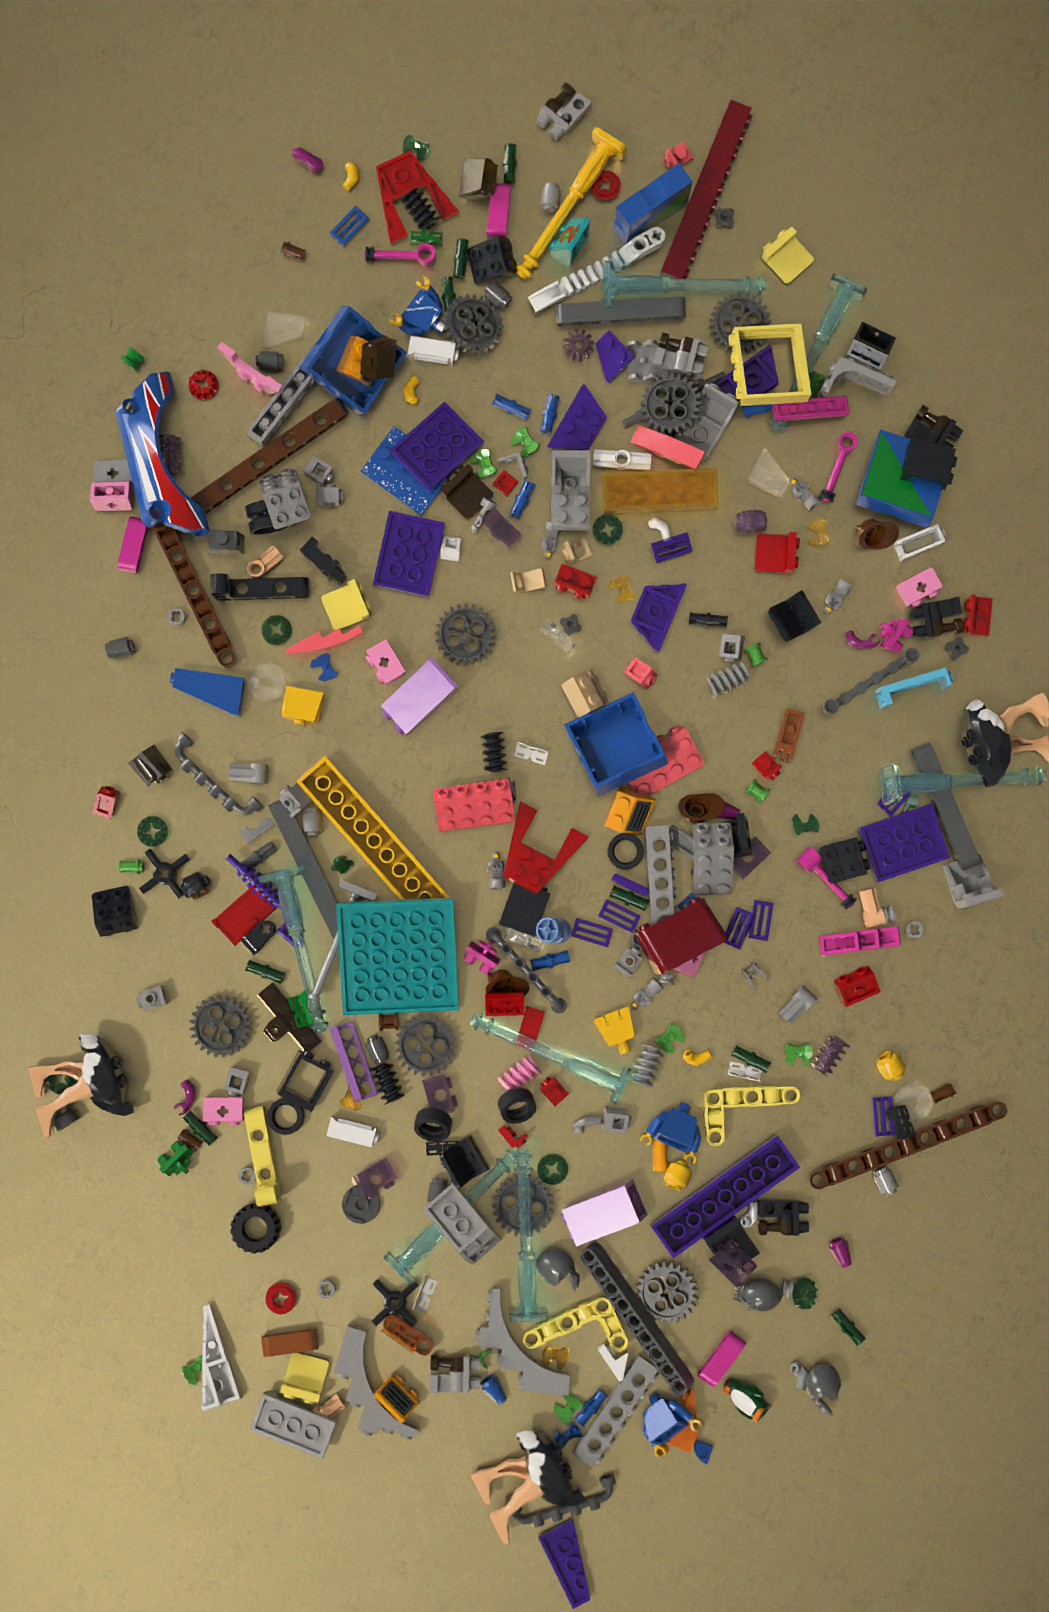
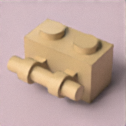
M592 670L576 675L561 685L578 718L609 704L606 698L607 694L602 690L599 684L600 680L598 676L594 675Z

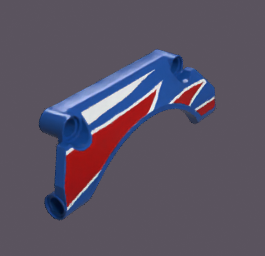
M170 372L151 373L132 392L133 398L125 399L115 411L141 520L149 528L155 527L159 522L164 521L165 526L185 533H193L196 537L207 535L210 533L205 510L187 496L177 485L169 473L160 451L158 429L161 413L168 399L175 393Z

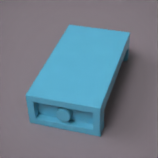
M945 667L880 687L875 691L880 710L893 704L891 695L934 681H939L942 691L952 686L951 682H953L951 672L947 671Z

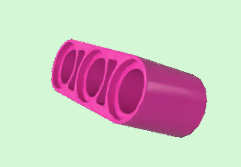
M495 184L494 195L490 196L487 237L500 236L506 238L511 184Z
M130 516L128 519L117 564L118 570L136 574L139 570L149 527L143 524L141 518Z
M730 1330L703 1365L697 1376L714 1388L743 1350L746 1341Z

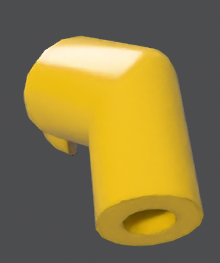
M348 162L345 166L348 172V179L342 186L347 191H350L360 178L359 167L356 163Z
M413 375L403 389L405 400L412 405L416 404L419 400L415 393V387L420 382Z
M686 1050L683 1053V1060L693 1066H699L712 1059L708 1050L701 1054H696L691 1050Z

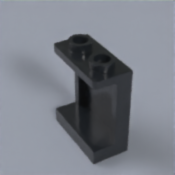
M911 437L907 445L900 480L908 481L909 477H914L941 484V489L945 490L947 485H951L954 474L951 473V470L955 468L957 457L955 456L956 449Z
M736 814L737 819L719 822L731 824L734 858L752 855L748 819L745 814Z
M513 883L499 925L535 937L537 924L542 919L551 893H548V889L544 887L538 894H535Z

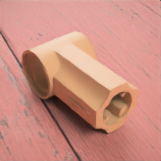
M272 545L256 560H252L248 564L247 570L250 578H264L265 574L284 558ZM258 566L261 568V572L258 574L251 572L254 567Z
M873 888L859 892L866 928L886 924L882 907L880 908L876 889Z
M336 1393L322 1405L316 1406L311 1411L332 1419L347 1406Z

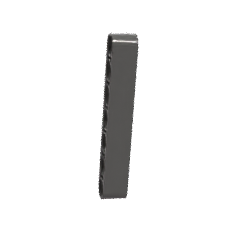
M665 297L559 304L555 306L556 326L569 327L680 320L686 318L685 298Z
M928 742L911 749L917 768L960 869L964 871L981 864L978 852L933 746Z

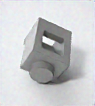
M314 455L303 470L307 477L312 478L323 486L326 482L329 484L335 475L332 473L334 470L332 466ZM319 470L324 471V474L322 476L317 475V472Z
M316 483V504L318 506H340V501L344 500V489H339L334 484H325V487H321L320 483Z
M722 634L720 657H726L725 661L737 662V659H742L745 636ZM732 645H736L735 652L731 650Z
M298 783L292 787L287 785L280 791L282 796L278 798L291 812V818L312 801Z
M633 947L631 950L626 948L613 967L630 978L643 960L640 957L641 953ZM627 958L633 959L632 965L626 964Z
M163 986L138 992L139 997H136L139 1008H143L144 1011L168 1004ZM149 995H152L154 997V1000L151 1003L147 1000V997Z
M231 1066L224 1086V1090H228L227 1094L239 1097V1094H244L251 1071ZM236 1078L240 1079L241 1084L239 1086H236L234 1084V1080Z
M604 1106L601 1120L603 1131L626 1134L627 1127H630L632 1117L629 1115L628 1110Z

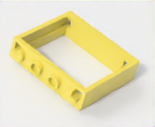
M801 323L734 327L731 335H729V345L733 349L731 362L735 364L733 378L735 382L737 381L736 398L739 399L740 406L808 402L811 396ZM791 337L798 392L747 395L740 340Z

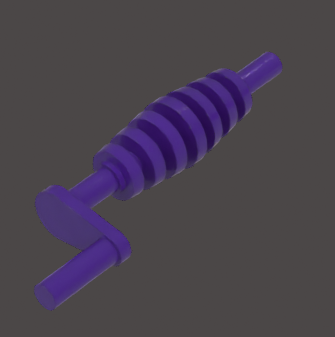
M229 854L225 860L237 870L236 875L238 877L244 876L241 879L243 883L247 880L249 881L246 887L250 889L254 885L255 887L251 891L253 894L261 891L257 896L259 899L265 895V903L271 900L270 906L272 908L276 906L288 916L276 933L297 949L301 943L287 932L285 928L300 911L298 909L293 911L282 900L283 895H276L278 892L277 888L271 891L270 889L273 886L271 882L267 886L264 885L268 880L266 876L260 881L259 878L262 876L260 872L254 876L253 873L256 869L251 868L248 870L249 864H241L234 856Z

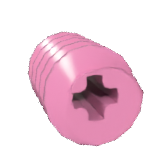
M530 1056L529 1060L524 1057L522 1058L523 1065L518 1062L516 1063L517 1070L511 1067V1075L504 1072L505 1079L498 1077L507 1091L516 1087L523 1088L522 1082L528 1085V1077L533 1080L536 1079L534 1073L542 1074Z

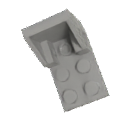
M552 450L551 530H590V450Z
M980 854L978 855L981 864L964 871L960 869L957 861L942 865L953 902L957 909L1004 896L1002 888L996 889V886L993 885L991 876Z
M453 1184L448 1186L423 1208L465 1261L472 1265L502 1240L498 1233L475 1211Z

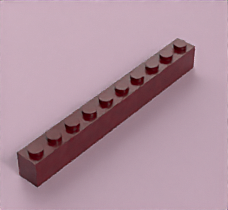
M730 100L661 269L660 277L680 285L683 279L687 280L690 269H688L689 263H694L697 255L695 248L697 245H701L704 235L701 233L704 228L707 229L711 218L708 216L710 211H715L718 200L715 199L718 193L722 194L725 183H722L725 176L728 177L731 172L732 166L729 164L732 159L735 160L739 152V149L736 148L738 142L742 143L746 134L743 131L745 125L749 126L753 115L750 114L752 107Z

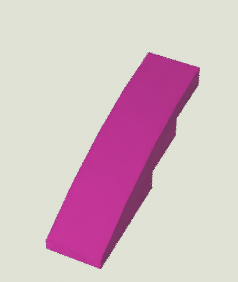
M899 926L819 937L822 956L901 945Z

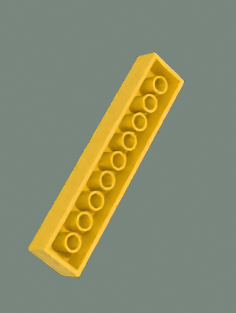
M326 756L296 781L400 900L450 898Z

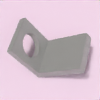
M519 452L498 459V465L517 460L523 481L527 480L526 471L528 466L526 460L521 459Z

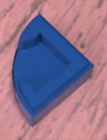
M696 1439L693 1445L695 1454L701 1462L708 1464L713 1445Z

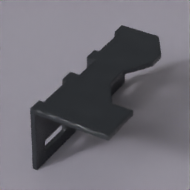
M906 1105L895 1106L886 1111L888 1120L892 1118L897 1125L896 1133L901 1140L916 1136L912 1123L908 1121L910 1116Z
M459 1140L426 1142V1155H440L441 1152H444L453 1145L448 1143L459 1142ZM434 1150H436V1152H437V1153H429V1151H434Z

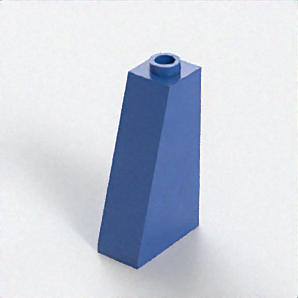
M175 668V672L171 673L170 684H173L172 687L235 717H240L245 679L243 677Z

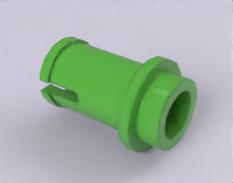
M137 859V861H120L119 872H136L140 874V872H144V861H140V859Z

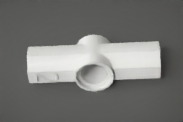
M594 449L593 467L650 471L651 454L627 452L626 450L609 451ZM620 456H624L627 459V462L625 464L618 463L617 458Z

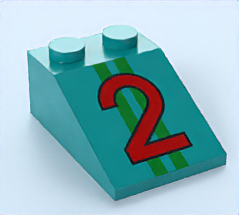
M588 217L570 219L567 224L564 223L559 231L561 235L558 240L554 239L549 247L551 249L550 256L570 267L589 237L591 219Z

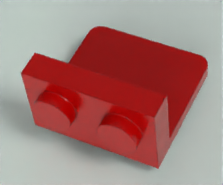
M789 532L788 535L758 534L756 537L755 570L757 572L793 574L799 564V557H795L796 549H799L800 538H797V532Z

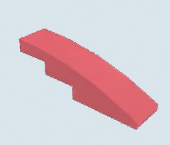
M638 426L630 441L631 444L663 459L667 458L696 471L705 455V452L642 426Z
M360 626L343 635L340 629H337L323 638L318 631L285 651L288 656L321 652L346 644L364 635Z

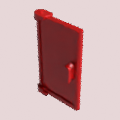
M254 885L211 921L234 946L249 931L276 910L275 907L272 908L270 906V901L268 903L264 902L265 895L261 899L257 897L261 891H258L256 894L251 892L255 887Z

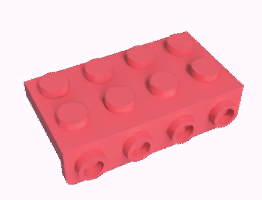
M676 725L664 736L662 734L656 736L666 755L668 764L629 782L631 790L650 796L705 765L684 726Z
M508 779L436 788L433 790L439 832L515 822L510 781Z

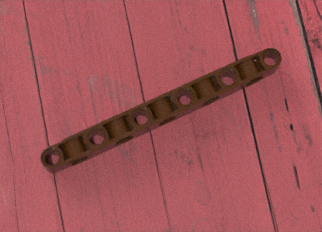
M335 398L193 495L191 499L201 504L207 515L341 422L349 415L348 410L340 399ZM324 417L327 420L325 424L319 425L316 423L317 419ZM288 439L295 440L293 446L288 447L285 445ZM262 460L264 465L261 468H255L254 464L256 461ZM226 482L233 483L232 488L229 490L223 489V485Z
M157 525L152 527L213 653L223 667H234L237 658L231 647L232 645L176 530L165 525L163 527H157ZM175 553H182L181 560H173ZM196 586L199 588V592L196 595H190L189 591L192 587ZM210 620H214L216 623L213 629L206 628V623ZM226 654L232 655L230 663H223V657Z
M991 1101L915 1130L916 1136L907 1137L903 1140L896 1137L827 1164L820 1169L812 1171L808 1175V1183L815 1189H823L989 1125L1005 1117L1007 1107L1003 1102ZM998 1104L1001 1107V1112L995 1115L993 1107ZM963 1118L966 1123L965 1127L959 1129L957 1121ZM927 1132L930 1139L927 1143H923L921 1135ZM891 1146L894 1149V1154L891 1157H886L885 1149ZM851 1161H857L858 1168L855 1171L849 1170L848 1166ZM815 1175H821L822 1182L819 1185L813 1184L812 1180Z

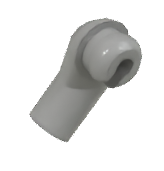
M585 1116L573 1123L574 1133H583L584 1126L600 1125V1116Z
M794 1362L791 1364L790 1370L798 1378L796 1389L805 1390L808 1371L802 1363Z

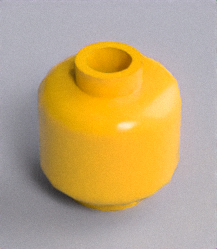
M887 1051L878 1057L877 1068L886 1080L896 1081L904 1075L903 1072L906 1066L898 1053Z
M678 1160L677 1163H670L664 1175L666 1186L677 1191L686 1188L692 1176V1171L688 1168L686 1162Z

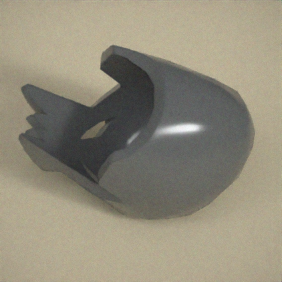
M552 1248L543 1251L538 1256L535 1267L546 1283L557 1286L568 1274L573 1290L576 1291V1287H579L580 1275L576 1272L574 1261L568 1253Z
M750 1278V1281L746 1284L734 1287L736 1289L734 1291L736 1298L733 1300L744 1303L749 1308V1311L772 1310L782 1299L781 1289L769 1279Z
M819 1364L807 1376L806 1391L808 1396L818 1405L820 1411L833 1415L831 1413L832 1410L821 1398L825 1395L831 1401L837 1399L841 1388V1379L834 1366Z

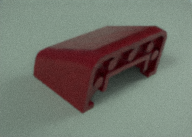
M698 896L689 901L690 905L655 924L649 925V923H645L638 927L639 931L635 932V935L655 974L666 973L729 940L704 898L700 899Z

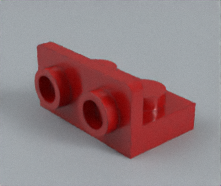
M562 563L553 585L560 592L567 593L569 591L574 593L576 598L582 600L585 598L589 599L597 576Z
M972 594L969 596V599H966L965 610H967V618L963 620L966 635L989 636L993 598L976 597V595Z
M869 966L860 967L856 971L841 975L838 979L834 980V984L838 988L845 1007L881 992L875 974Z
M524 993L485 994L486 1016L524 1015Z

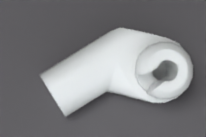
M653 517V519L649 520V527L659 529L663 540L672 537L668 522L660 517Z
M758 1201L750 1203L749 1211L741 1218L740 1223L743 1228H749L758 1220Z

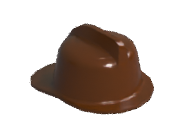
M867 519L861 525L856 526L859 544L862 548L866 549L887 548L894 544L899 536L898 527L890 522Z
M715 793L686 795L680 800L678 808L682 816L689 822L699 824V822H704L721 815L724 811L725 803Z
M497 970L489 972L487 975L486 994L524 993V996H526L529 992L528 982L522 978L514 977L507 970Z

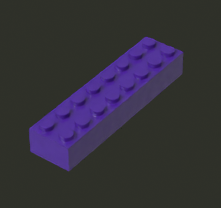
M775 1134L656 1219L650 1226L674 1259L798 1170L800 1166L778 1135Z

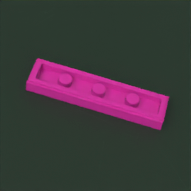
M847 395L809 398L808 402L772 404L775 422L848 416L850 414Z

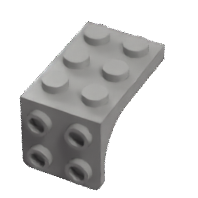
M840 356L838 361H833L827 374L830 379L826 378L820 393L823 394L822 397H826L834 383L840 380H851L888 396L897 380H894L890 374L876 372L873 367L865 365V367L859 365L855 359H845Z
M706 383L701 392L702 398L698 401L702 402V406L697 407L701 410V414H695L698 421L691 420L693 427L687 424V431L685 432L681 428L680 433L675 437L679 441L704 451L703 461L707 460L739 404L734 395L721 392L720 388L713 383L710 385Z
M289 468L281 471L279 475L274 476L270 474L263 477V480L260 481L261 491L275 529L310 518L296 469L292 470Z
M693 824V894H732L734 845L731 824Z

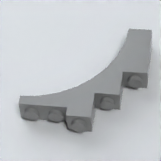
M493 1286L492 1291H488L487 1303H491L490 1311L486 1310L485 1322L489 1323V1325H481V1329L476 1330L475 1341H479V1347L502 1349V1352L498 1351L497 1363H500V1369L523 1371V1374L519 1373L518 1385H522L521 1391L568 1396L570 1373L553 1370L538 1363L517 1345L509 1333L503 1318L500 1303V1287Z
M348 1324L334 1372L338 1373V1377L344 1379L352 1377L346 1401H349V1404L355 1407L364 1406L358 1429L361 1430V1433L372 1436V1434H377L378 1428L381 1427L383 1432L389 1434L397 1432L406 1439L416 1438L419 1427L405 1421L401 1424L374 1396L375 1391L367 1376L364 1361V1344L367 1329Z

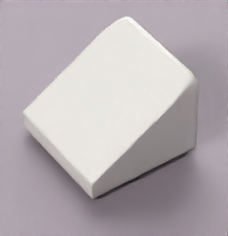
M443 536L440 559L459 561L462 538Z

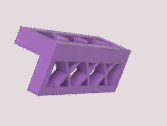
M353 1021L329 1028L354 1102L378 1095ZM351 1027L353 1035L350 1041L342 1038L340 1030ZM350 1045L358 1048L359 1053L356 1059L348 1056L347 1051ZM360 1056H361V1059H362V1062H363V1063H361V1062L358 1061V1059H359ZM357 1063L365 1068L362 1078L354 1074L353 1070ZM364 1081L370 1084L373 1092L362 1096L360 1086Z

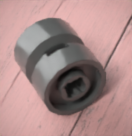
M70 1104L56 1112L54 1117L56 1132L79 1119L75 1111L69 1109Z

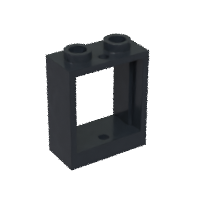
M861 322L846 355L881 371L896 337L865 322Z
M298 1050L276 1091L279 1096L312 1112L334 1070L331 1067L332 1064L327 1060L321 1059L319 1061L314 1058L315 1055L307 1050H304V1052ZM301 1059L325 1071L310 1099L286 1087Z

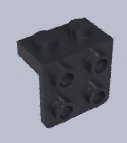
M495 236L467 249L473 279L476 284L484 283L501 275L509 277L517 275V263L513 257V247L509 238Z
M803 590L767 610L770 619L774 622L785 642L809 632L822 623Z
M858 837L820 848L829 883H836L868 874L867 870H870L868 859H864L862 854L865 851L863 841H859Z
M128 886L92 894L94 924L100 937L138 929L137 921L132 911L131 894Z
M471 1135L451 1145L439 1155L441 1165L447 1170L452 1184L458 1189L462 1188L471 1179L490 1169Z

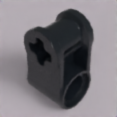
M268 920L261 921L240 940V943L252 955H255L275 934V924ZM263 925L270 926V933L262 932L264 930Z

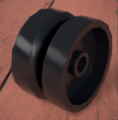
M264 500L245 506L247 518L253 519L248 523L251 535L272 534L291 527L289 525L275 529Z

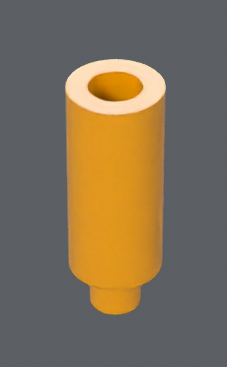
M653 1140V1171L665 1172L667 1170V1144Z

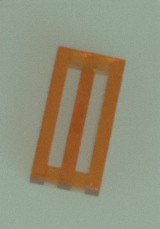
M393 1314L381 1329L384 1334L412 1353L424 1338L421 1333ZM395 1321L400 1326L408 1330L410 1333L418 1337V1339L415 1340L391 1322ZM388 1326L414 1344L413 1347L387 1330Z

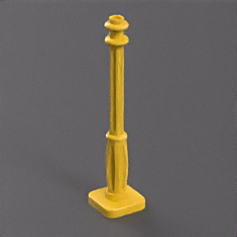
M595 127L592 131V141L597 145V149L581 168L573 185L569 188V195L529 255H523L525 260L523 264L516 266L518 270L516 274L521 278L532 277L531 270L533 267L539 266L538 260L578 200L582 199L595 183L609 157L614 156L619 160H623L627 155V147L602 129Z

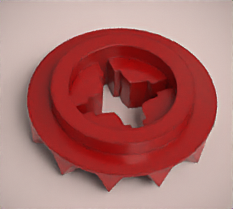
M603 170L591 186L593 195L600 200L608 201L615 198L620 192L621 182L614 172ZM602 182H604V183H606V184H607L608 182H609V183L611 182V184L609 185L610 191L607 190L606 188L601 189V188H602Z
M201 369L200 371H195L189 377L188 388L195 398L207 400L216 394L219 383L217 377L211 371ZM206 379V384L209 387H203L200 390L198 382H203Z
M286 1283L274 1284L266 1293V1305L275 1314L290 1312L296 1304V1293L293 1287ZM279 1290L282 1296H289L284 1300V1307L280 1301H273L279 1296Z

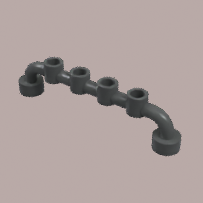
M908 648L901 659L889 663L885 669L875 672L868 680L859 682L855 688L849 692L842 693L838 699H828L823 704L824 712L828 715L835 714L839 710V706L848 704L858 694H864L869 687L881 683L883 678L890 674H895L905 664L915 663L920 657L919 651L916 648Z
M183 732L176 737L179 741L175 746V754L181 762L180 768L186 773L191 771L196 776L193 779L200 786L207 785L210 788L207 792L213 798L217 799L219 796L224 801L221 805L230 812L233 809L240 815H248L254 810L257 812L261 810L263 805L253 796L247 801L249 806L241 807L218 784L212 781L205 772L200 770L192 760L183 754V747L186 746L188 748L193 741Z
M489 928L486 932L487 940H491L493 943L496 942L501 948V952L508 955L514 962V966L520 969L527 976V980L540 990V994L551 1002V1008L555 1013H563L567 1007L565 1000L557 998L552 993V989L546 986L539 979L538 974L526 965L525 960L513 951L511 944L506 943L501 938V931L498 928Z
M607 1474L599 1478L601 1487L605 1488L603 1494L589 1496L578 1506H555L547 1511L534 1512L526 1517L519 1514L522 1511V1507H520L512 1514V1517L519 1524L532 1523L533 1527H540L544 1525L545 1519L551 1518L552 1522H557L563 1519L562 1514L570 1512L571 1516H578L582 1513V1508L589 1507L590 1511L598 1510L601 1508L600 1503L607 1501L612 1496L613 1485L616 1483L614 1474Z

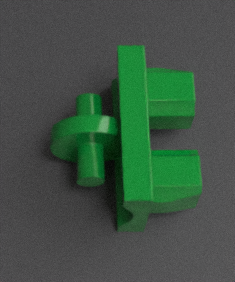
M175 1141L170 1147L175 1154L170 1158L164 1153L157 1159L161 1166L159 1170L169 1177L173 1173L178 1175L181 1171L187 1174L189 1169L186 1166L191 1163L188 1158L194 1153L190 1147Z

